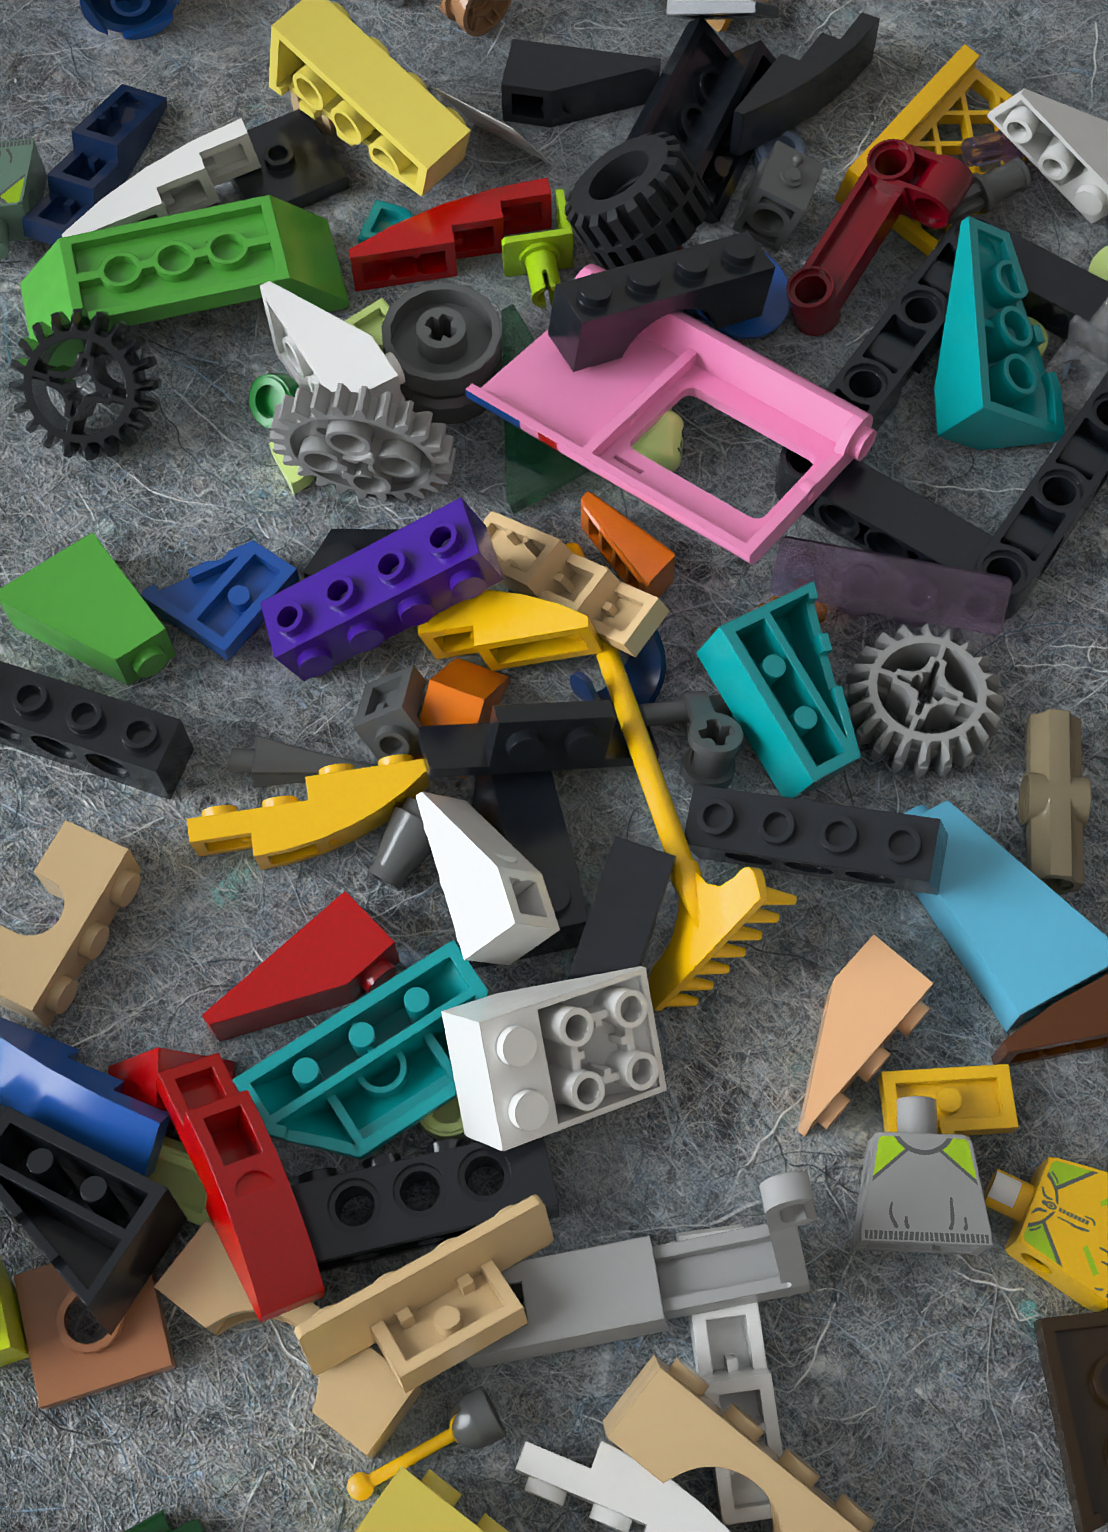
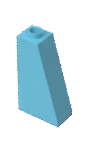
M946 800L929 810L925 804H922L904 813L941 819L948 833L938 895L915 892V894L1006 1032L1036 1017L1055 1002L1108 974V937L951 802Z

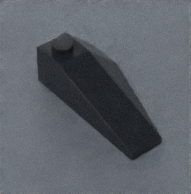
M539 771L476 775L472 807L542 874L560 928L559 931L519 959L577 948L588 913L552 772ZM469 961L473 969L494 965L493 963Z

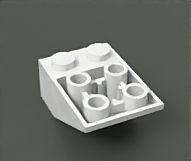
M638 966L500 992L441 1011L465 1136L500 1151H506L667 1090L646 967Z

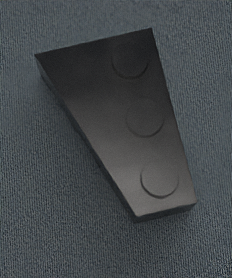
M9 1106L0 1116V1202L106 1331L112 1335L187 1221L185 1214L167 1187Z

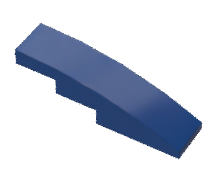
M0 1017V1104L5 1108L9 1106L147 1178L155 1172L170 1120L168 1112L122 1094L123 1080L76 1061L79 1049Z

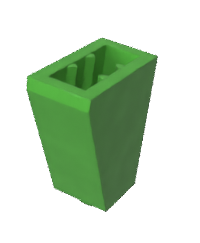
M93 532L0 588V605L16 629L127 686L140 678L155 675L163 669L168 660L176 656L165 627Z

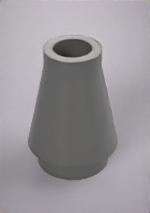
M406 797L400 808L393 807L376 858L368 871L370 875L397 891L400 890L404 881L432 852L424 830V823L417 800Z

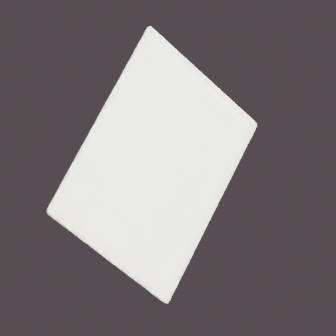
M431 86L475 125L550 163L510 126Z

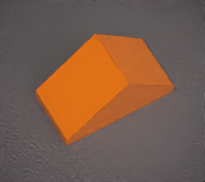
M456 657L429 680L419 720L423 726L490 723L493 705L500 704L510 678L507 675L491 671ZM421 754L419 756L414 757L413 759H423V756Z

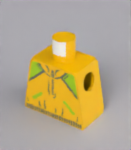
M1048 1157L1036 1168L1030 1183L997 1168L987 1185L984 1200L986 1207L1015 1220L1005 1245V1251L1008 1255L1092 1312H1100L1107 1309L1108 1172L1064 1159Z

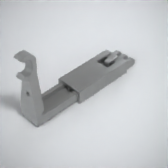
M808 1171L781 1173L764 1180L760 1184L759 1188L767 1220L766 1224L654 1246L651 1236H645L518 1262L502 1271L501 1274L518 1300L525 1302L528 1325L520 1327L460 1363L467 1362L472 1369L670 1331L668 1321L670 1319L811 1292L798 1226L817 1220Z

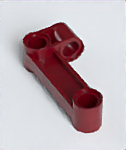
M888 139L876 144L869 151L865 170L802 269L796 271L789 278L786 291L797 329L805 335L821 336L835 328L841 317V308L900 214L915 219L931 228L941 229L946 227L973 184L974 176L967 165L952 156L939 155L899 139ZM820 299L819 301H817V302H815V303H810V304H808V302H810V301H812V300Z

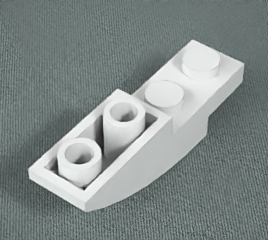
M525 1441L515 1468L517 1473L528 1477L524 1491L559 1506H563L567 1494L593 1505L589 1515L590 1519L620 1532H629L632 1521L645 1526L643 1532H731L700 1501L670 1479L662 1483L624 1451L603 1441L600 1442L591 1468Z

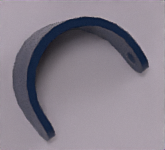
M657 629L636 658L630 655L624 666L638 706L645 703H654L665 679L666 654ZM575 671L570 675V685L573 693L581 700H611L607 686L596 692L593 683L584 673Z

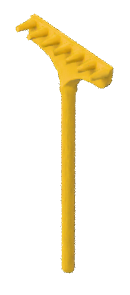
M574 542L565 544L572 553L585 558L579 544ZM602 641L603 653L595 654L664 852L676 856V863L670 879L679 895L678 915L671 941L660 959L652 967L649 975V990L653 1010L662 1011L665 1007L697 1006L698 997L680 993V991L712 990L714 987L713 981L696 977L695 975L728 974L730 970L728 964L710 959L744 957L746 954L745 948L727 942L761 940L762 931L743 925L745 923H777L780 918L778 913L760 907L762 905H795L797 896L767 887L763 871L760 868L744 867L734 878L721 886L708 884L702 879L699 864L696 860H693L619 650Z

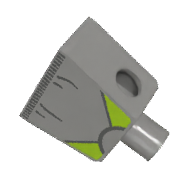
M908 1096L897 1099V1132H876L867 1143L852 1237V1250L980 1255L993 1245L992 1232L970 1137L958 1134H938L936 1099L924 1096Z

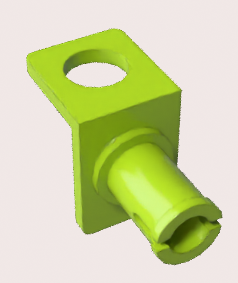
M563 188L555 189L556 230L504 237L501 241L504 275L512 277L528 274L531 300L539 308H546L544 297L546 290H548L552 308L555 286L561 283L559 270L573 268V231L565 215L566 199Z

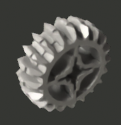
M928 623L920 628L918 636H914L905 624L897 630L895 638L882 632L876 638L874 648L865 645L859 652L857 663H854L849 668L846 677L848 686L844 689L847 706L850 707L848 710L853 727H859L855 734L857 744H874L870 755L873 762L882 759L885 755L893 759L891 768L894 774L901 771L905 763L913 765V771L917 779L925 776L929 765H932L941 778L949 773L952 763L963 770L970 765L974 757L973 754L980 756L987 750L991 742L989 737L995 736L1000 727L1001 721L998 715L1004 707V696L997 693L1001 685L1000 675L987 673L991 664L989 655L973 657L971 655L974 649L973 639L964 642L960 646L952 642L954 638L952 628L945 631L941 637L932 636V630ZM908 669H919V671H913V672L904 671V670H908ZM946 680H948L953 686H955V688L951 687ZM929 687L930 691L926 699L928 703H925L921 714L917 715L915 713L919 703L917 698H921L924 688ZM886 710L894 713L899 718L901 724L895 721ZM929 729H938L945 731L942 733L933 734L923 733L924 731Z

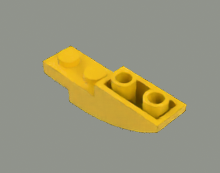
M397 754L380 759L378 766L354 769V765L347 763L332 764L319 769V775L305 777L308 800L298 801V798L295 796H277L264 800L260 808L238 811V807L234 805L209 807L202 811V817L186 819L189 843L199 857L253 848V856L261 870L294 864L328 853L380 827L389 820L394 806L400 808L406 797L416 799V795L424 792L430 786L424 759L414 760L412 755Z

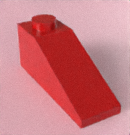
M344 891L203 1013L201 1017L212 1034L221 1042L353 1003L365 992L370 993L393 978L396 973L395 965L400 962L395 942Z

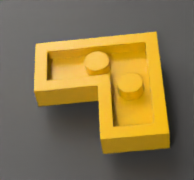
M1009 1064L882 1071L878 1076L885 1132H897L896 1100L908 1096H924L936 1099L938 1134L966 1136L1013 1133L1019 1127Z

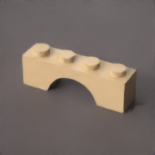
M206 1220L154 1288L206 1329L219 1336L238 1324L258 1320V1317L215 1227ZM310 1302L271 1320L281 1321L296 1327L310 1319L320 1308L313 1302ZM368 1347L318 1375V1390L312 1413L374 1460L423 1390L418 1386L405 1394L382 1351L380 1350L377 1353L371 1347Z
M654 1354L603 1420L607 1438L662 1483L683 1472L702 1467L725 1468L746 1476L756 1483L768 1497L772 1514L771 1532H871L870 1530L876 1524L875 1519L846 1494L842 1493L834 1502L818 1489L815 1484L821 1477L819 1473L791 1449L786 1448L779 1457L759 1439L765 1430L740 1407L731 1403L724 1412L704 1395L710 1386L708 1382L679 1358H676L669 1367Z

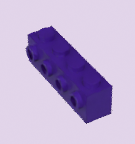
M460 497L261 601L260 604L274 658L301 680L306 681L312 677L326 674L333 666L361 652L377 648L383 641L412 626L428 622L434 615L463 600L479 596L485 589L503 581L504 577L486 525Z

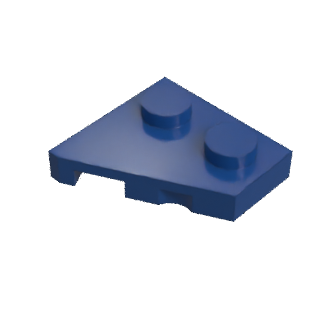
M252 540L228 551L219 560L206 561L188 569L190 577L158 591L156 585H152L146 588L140 596L153 612L229 662L265 620L260 602L296 584L300 578L297 568Z

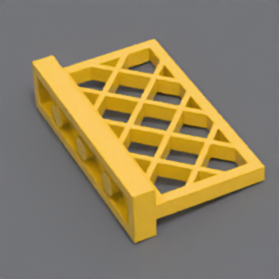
M964 44L848 168L834 199L843 205L867 166L869 151L876 144L888 139L903 140L908 144L939 155H965L967 167L971 170L972 174L978 173L982 175L986 173L980 172L977 155L999 154L1001 165L1015 157L1022 159L1025 163L1028 158L987 117L991 110L1011 98L1012 95L975 68L980 55ZM973 89L989 102L990 110H968L966 94ZM939 124H959L962 141H940L937 126ZM971 124H993L996 141H974ZM902 214L899 215L892 227L894 231L927 256L939 242L921 228L920 222ZM951 225L944 227L945 233L948 231Z

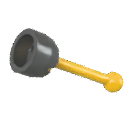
M481 1385L465 1394L454 1404L447 1430L369 1474L366 1472L353 1474L347 1483L349 1495L357 1501L367 1500L373 1494L375 1486L393 1477L401 1466L407 1469L454 1441L460 1443L465 1448L477 1450L490 1446L506 1437L507 1434L503 1423L483 1386Z

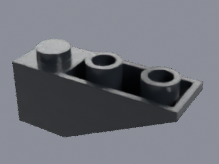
M513 39L501 83L503 121L552 128L645 105L660 77L661 59Z

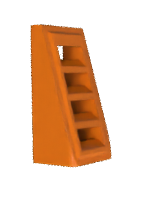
M587 491L581 498V528L625 584L659 598L673 583L675 553L594 493Z

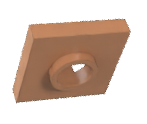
M52 1264L14 1275L39 1408L47 1410L177 1368L160 1292L154 1288L157 1283L155 1269L112 1335L107 1333L104 1338L89 1344L76 1342L69 1334L70 1318L67 1317V1314L76 1300L81 1301V1299Z

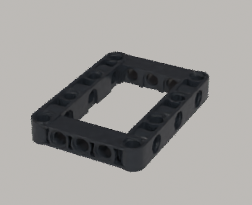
M981 215L961 217L951 225L826 390L873 416L871 428L878 431L898 404L902 388L914 372L919 374L922 372L941 346L961 221L968 216L1009 232L1028 288L1026 297L1022 299L1027 316L1038 321L1046 330L1065 339V345L1072 349L1076 345L1108 362V281L997 225L990 218ZM1108 371L993 536L856 459H853L802 515L973 612L977 617L989 622H1001L1010 619L1018 612L1108 479ZM784 446L780 453L775 479V493L779 501L803 476V474L798 472H807L813 466L809 460ZM990 580L1000 581L1004 583L1007 587L997 586Z

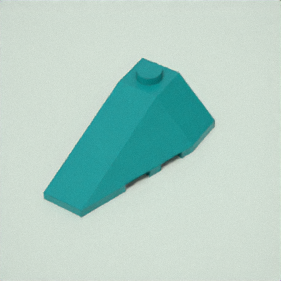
M970 216L962 220L960 225L934 385L937 437L976 450L1058 442L1065 433L1061 386L1056 371L1046 373L1038 346L1044 343L1045 339L1040 325H1031L1022 301L1028 293V288L1010 234Z

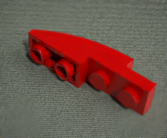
M219 1052L157 1073L156 1089L207 1193L205 1209L260 1323L322 1298L325 1289L303 1218L277 1151L249 1091L245 1090L239 1093Z

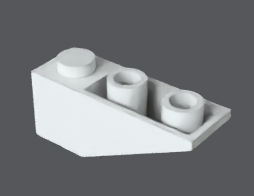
M1025 88L989 112L987 117L1091 224L1108 215V121Z
M420 792L416 795L424 823V830L430 843L440 877V884L446 897L456 931V938L464 960L511 965L560 930L542 874L466 800Z

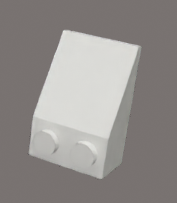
M270 281L260 285L275 352L299 387L314 393L315 384L320 383L331 392H334L337 389L338 383H343L351 392L359 393V389L363 385L369 388L372 396L380 397L388 391L392 393V402L400 404L406 401L400 390V385L405 383V376L398 360L392 352L384 354L370 334Z

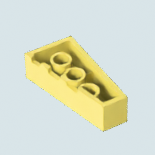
M301 0L271 25L269 87L281 96L287 91H291L302 100L299 102L300 110L314 120L321 114L329 118L336 127L337 136L350 146L358 145L361 142L368 146L369 154L374 163L421 197L464 160L471 130L466 126L460 114L440 103L428 91L420 77L403 69L390 57L386 47L378 39L369 37L352 22L349 14L340 4L330 0Z

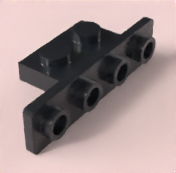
M611 700L493 705L490 723L422 726L418 734V741L427 774L432 778L634 766L620 723L616 720L617 716ZM646 727L658 759L659 749L650 727Z

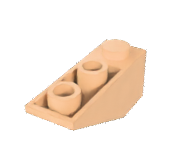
M874 934L834 978L826 996L797 1130L804 1137L817 1123L827 1130L851 1102L843 1094L857 1076L868 1083L891 1056V1053L883 1046L897 1030L907 1038L931 1009L922 1001L932 987L933 982Z

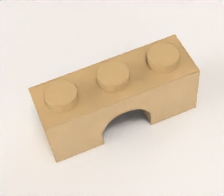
M65 820L34 870L35 875L47 891L64 900L62 915L52 928L37 935H22L0 925L1 1006L49 1028L56 1014H62L68 1009L77 992L78 982L76 980L88 960L96 959L103 951L109 937L110 930L108 926L120 906L126 907L133 900L139 888V874L142 870L128 848Z

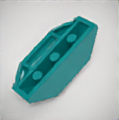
M452 940L233 1079V1082L240 1092L249 1091L271 1138L362 1160L457 1097L441 1011L487 997L489 995L488 989L469 961L464 960L462 951L456 942Z

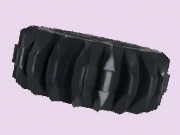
M85 308L74 309L71 315V322L62 311L52 313V328L42 321L35 323L32 326V330L37 341L26 337L18 342L19 348L29 359L15 358L10 363V367L13 370L24 374L23 379L9 382L8 388L10 391L24 392L26 399L15 404L14 411L16 413H24L30 410L34 416V419L27 423L26 431L33 433L41 428L46 429L47 432L42 442L46 448L55 446L62 439L63 456L68 458L76 455L80 445L86 460L96 459L100 447L108 457L117 455L119 453L118 440L127 447L135 445L138 439L133 428L145 432L152 426V422L140 410L154 412L160 406V402L153 397L147 396L146 391L155 390L162 386L161 379L156 377L146 378L144 370L157 364L156 358L148 356L140 360L136 354L146 344L145 339L142 336H138L127 343L124 337L129 330V324L124 320L117 322L108 331L109 314L105 311L96 312L90 324L89 315ZM67 340H87L85 350L78 353L74 366L61 365L56 367L48 364L56 349ZM103 348L112 354L119 363L125 377L126 388L124 383L114 380L108 374L106 369L107 353L103 352ZM89 374L91 379L88 382L94 381L95 390L98 391L84 396L80 392L83 387L77 388L76 380L72 378ZM46 386L57 390L62 395L65 402L64 416L53 405ZM97 403L124 405L118 418L109 427L100 429L85 428L86 420L93 415Z

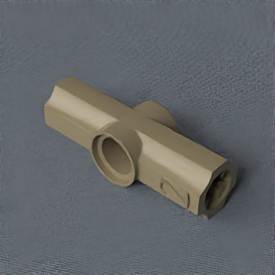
M1048 709L1038 714H1030L1026 721V773L1023 775L1020 785L1018 817L1020 824L1026 826L1027 868L1058 895L1066 892L1079 891L1084 884L1083 830L1087 825L1090 814L1091 785L1087 777H1082L1081 718L1074 717L1070 714L1069 710Z

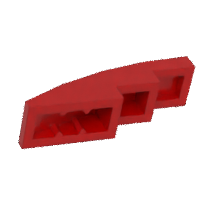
M548 177L496 187L443 203L398 222L350 248L349 256L355 292L458 276L456 259L502 253L501 241L504 235L552 228V200Z

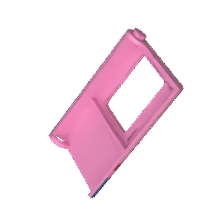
M590 263L577 274L575 279L606 270ZM681 310L667 314L646 327L633 340L622 358L575 372L572 371L549 337L547 330L481 388L472 383L465 389L466 397L469 400L751 565L755 564L766 554L853 459L861 461L867 455L877 435V431L871 428L873 416L868 412ZM694 396L806 458L813 466L763 518H752L635 451L632 446L683 397Z

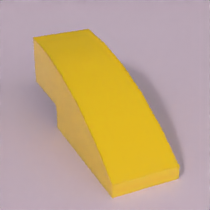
M484 590L479 596L463 600L434 615L428 622L418 625V636L436 659L479 653L491 671L603 653L602 640L588 616L560 604L524 594Z

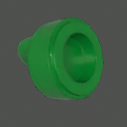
M268 373L259 376L252 383L249 391V406L252 415L259 424L265 428H271L276 405L282 404L285 394L295 397L299 385L294 378L285 373Z

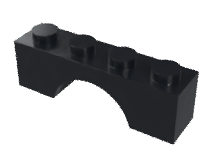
M746 231L562 282L555 286L548 335L572 371L575 372L622 358L633 340L646 327L661 317L683 309L702 310L715 329L762 316L775 266L750 233Z

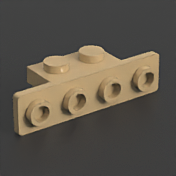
M535 1194L517 1204L509 1205L487 1221L458 1237L443 1241L431 1252L396 1271L383 1274L373 1284L335 1305H329L320 1309L310 1319L297 1325L294 1333L313 1374L319 1375L377 1342L406 1394L526 1325L528 1321L524 1308L501 1272L553 1242L554 1237L545 1204Z

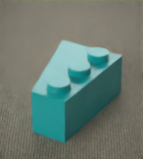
M814 581L719 626L696 652L780 795L795 799L832 780L861 757L842 685L836 686L828 657V654L832 651V646L828 633H822L814 604L818 599Z

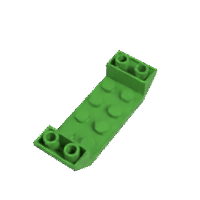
M271 195L59 238L20 283L29 338L36 341L32 326L42 321L52 328L51 314L55 312H64L71 322L73 310L85 308L89 315L90 324L96 312H108L109 331L117 322L122 320L126 321L129 326L260 299L262 298L260 285L268 281L327 312L350 307L328 219ZM67 340L56 349L48 364L56 367L61 365L74 366L78 353L85 350L86 340Z

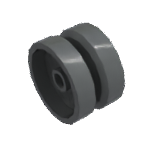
M452 282L428 283L405 292L389 307L381 326L384 354L388 352L394 354L405 376V383L400 385V390L405 400L414 402L413 411L415 413L423 411L432 412L431 423L459 424L483 414L486 409L466 397L465 389L472 383L481 388L503 369L500 317L490 300L471 287Z

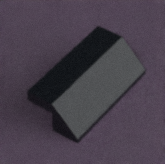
M701 16L688 22L627 140L651 132L654 134L666 132L669 136L674 135L710 192V207L706 210L705 213L707 215L703 221L713 224L720 221L754 149L740 156L729 153L734 110L775 62L776 58L761 40L732 53Z

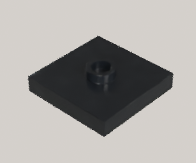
M300 109L247 130L261 168L230 180L241 200L271 195L299 208H304L349 189L347 174L310 116Z

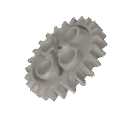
M319 383L315 384L314 393L299 387L296 390L295 397L285 394L282 404L276 405L269 441L274 443L273 452L284 455L283 464L299 466L297 475H314L317 477L316 485L334 484L336 485L337 493L340 494L350 489L355 490L357 496L361 499H364L367 494L376 495L381 501H387L388 494H393L398 499L407 501L409 493L425 498L427 490L436 493L440 492L441 484L447 485L449 483L457 448L453 447L454 436L445 434L447 425L445 423H431L432 412L423 411L415 413L413 411V401L409 400L397 404L392 402V393L388 391L377 397L371 395L367 386L362 385L359 393L351 392L343 383H338L337 389L334 392H331Z

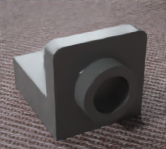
M414 664L365 684L353 728L378 761L384 757L397 754L412 755L413 758L422 754L418 734L423 724L417 718L426 680Z

